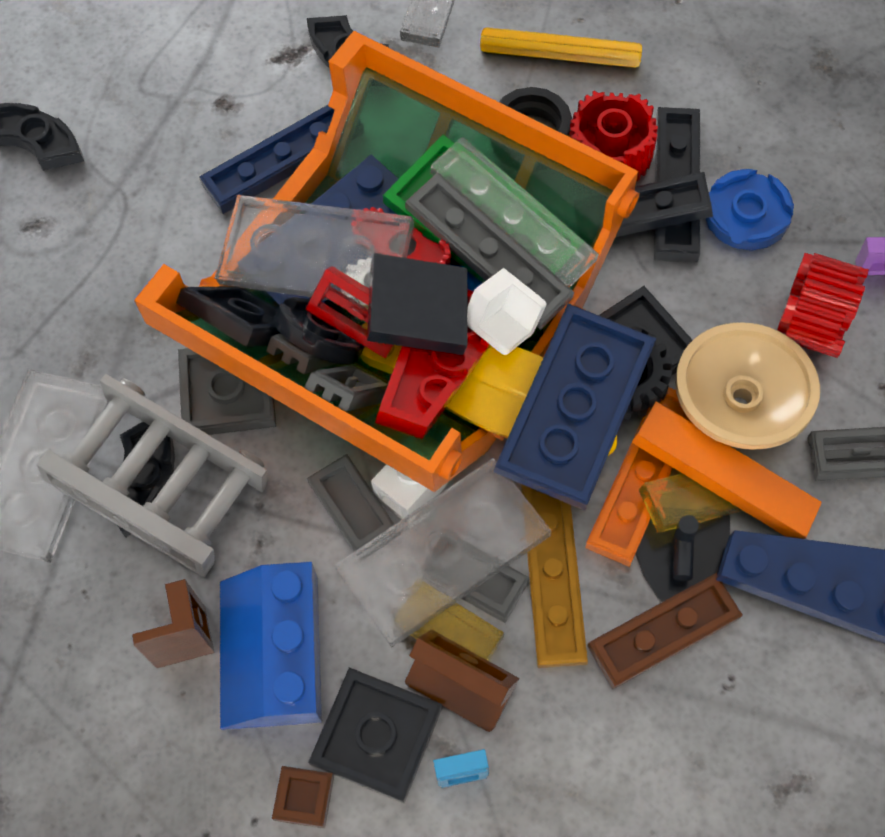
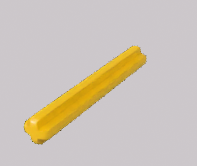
M490 27L483 28L480 38L481 51L486 53L630 68L639 67L642 57V44L636 42Z

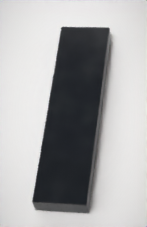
M658 107L656 114L658 130L655 182L700 173V109ZM700 219L654 229V260L698 262L700 257Z

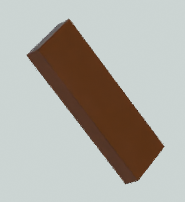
M717 573L588 643L587 646L612 689L619 687L736 622L743 616L724 584L716 580Z

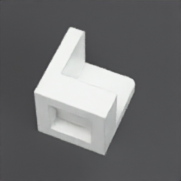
M503 268L474 289L467 307V326L501 354L507 355L534 333L546 307V302Z

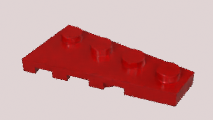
M467 289V307H468V304H469L470 299H471V297H472V294H473V292H474V291H471V290H468V289ZM467 326V348L463 355L402 346L375 423L423 439L491 345Z

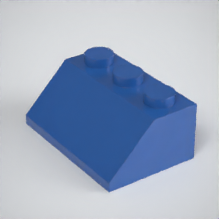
M312 562L260 565L220 581V729L322 723L318 577Z

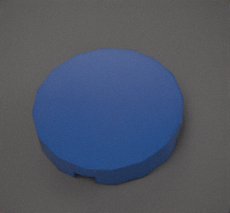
M741 169L730 171L715 181L709 192L713 217L705 219L708 228L718 240L733 248L753 251L768 248L782 239L791 224L794 203L789 190L778 178L768 174V177L757 174L758 170Z

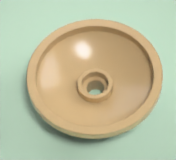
M740 322L723 324L708 329L698 335L687 346L677 367L676 393L687 417L707 436L732 447L751 450L767 449L789 442L808 426L818 407L820 382L812 360L794 340L775 329L763 325ZM734 398H742L748 404L739 403Z

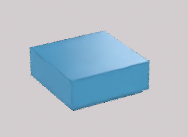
M485 749L433 760L438 786H441V788L487 779V776H489Z

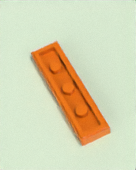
M668 387L667 394L664 400L661 399L660 404L690 421L680 405L676 390ZM644 416V417L642 418V421H641V423H640V425H639L637 431L639 430V428H640V426L642 425V423H643L644 419L646 418V416ZM631 443L585 548L630 567L673 468Z
M657 401L648 412L632 440L633 444L785 537L805 539L822 502L731 446L707 436L693 423Z

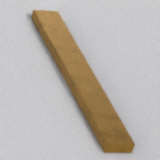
M551 320L541 330L536 326L534 333L517 347L531 352L550 325ZM521 484L538 668L587 665L588 658L571 505Z

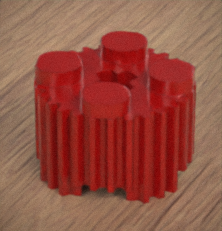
M592 91V96L585 95L584 101L580 100L578 102V110L574 112L573 120H571L569 137L637 170L636 181L638 182L641 175H646L647 169H650L653 160L658 130L656 118H652L654 107L653 105L648 106L647 99L641 100V94H629L625 98L623 93L615 96L613 92H610L609 96H606L605 92L598 93L597 91Z
M804 253L777 331L785 334L801 347L838 358L845 344V341L842 340L844 333L848 331L865 290L863 283L868 276L869 269L814 253V255Z

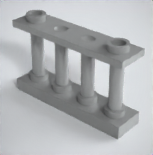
M105 373L100 383L104 397L110 403L71 454L65 453L61 457L47 449L36 466L45 482L205 578L215 563L214 550L210 547L211 541L209 537L246 483L260 492L264 491L267 486V469L264 468L262 460L253 453L241 449L238 453L144 397V391L132 381L122 378L119 382ZM128 412L150 426L112 478L106 477L102 482L87 473L90 470L87 464L125 413ZM167 435L190 450L153 502H146L142 506L128 498L130 493L127 489ZM207 459L230 474L193 528L187 527L183 531L168 522L170 520L168 513Z

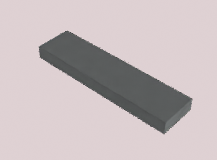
M438 172L405 202V209L436 237L440 240H445L449 244L450 250L485 281L505 268L544 299L546 307L537 324L540 330L572 300L574 292Z

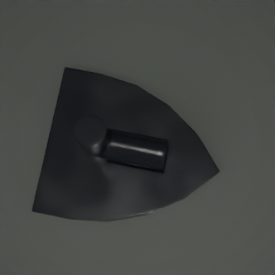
M655 508L637 549L636 557L645 580L661 602L715 573L718 575L730 535V514Z

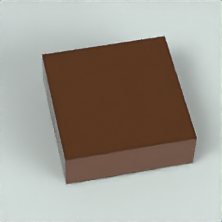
M282 766L272 819L278 822L325 829L334 781L333 773Z

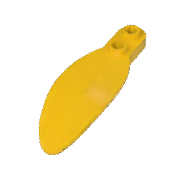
M365 322L362 327L367 329L368 323ZM395 345L394 351L386 359L364 347L360 357L366 364L392 374L402 346ZM490 346L445 409L480 428L508 438L543 357L516 347L509 354L503 355ZM617 435L615 437V440L613 442V445L610 449L608 456L611 455L616 449Z

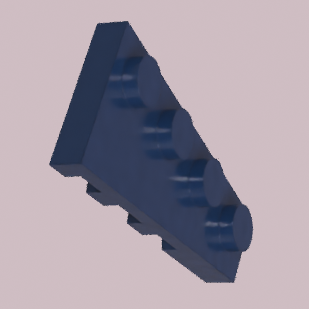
M734 530L729 535L716 578L717 581L885 644V549Z

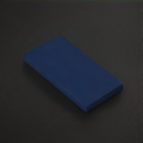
M568 303L495 465L494 473L577 508L586 510L656 338Z

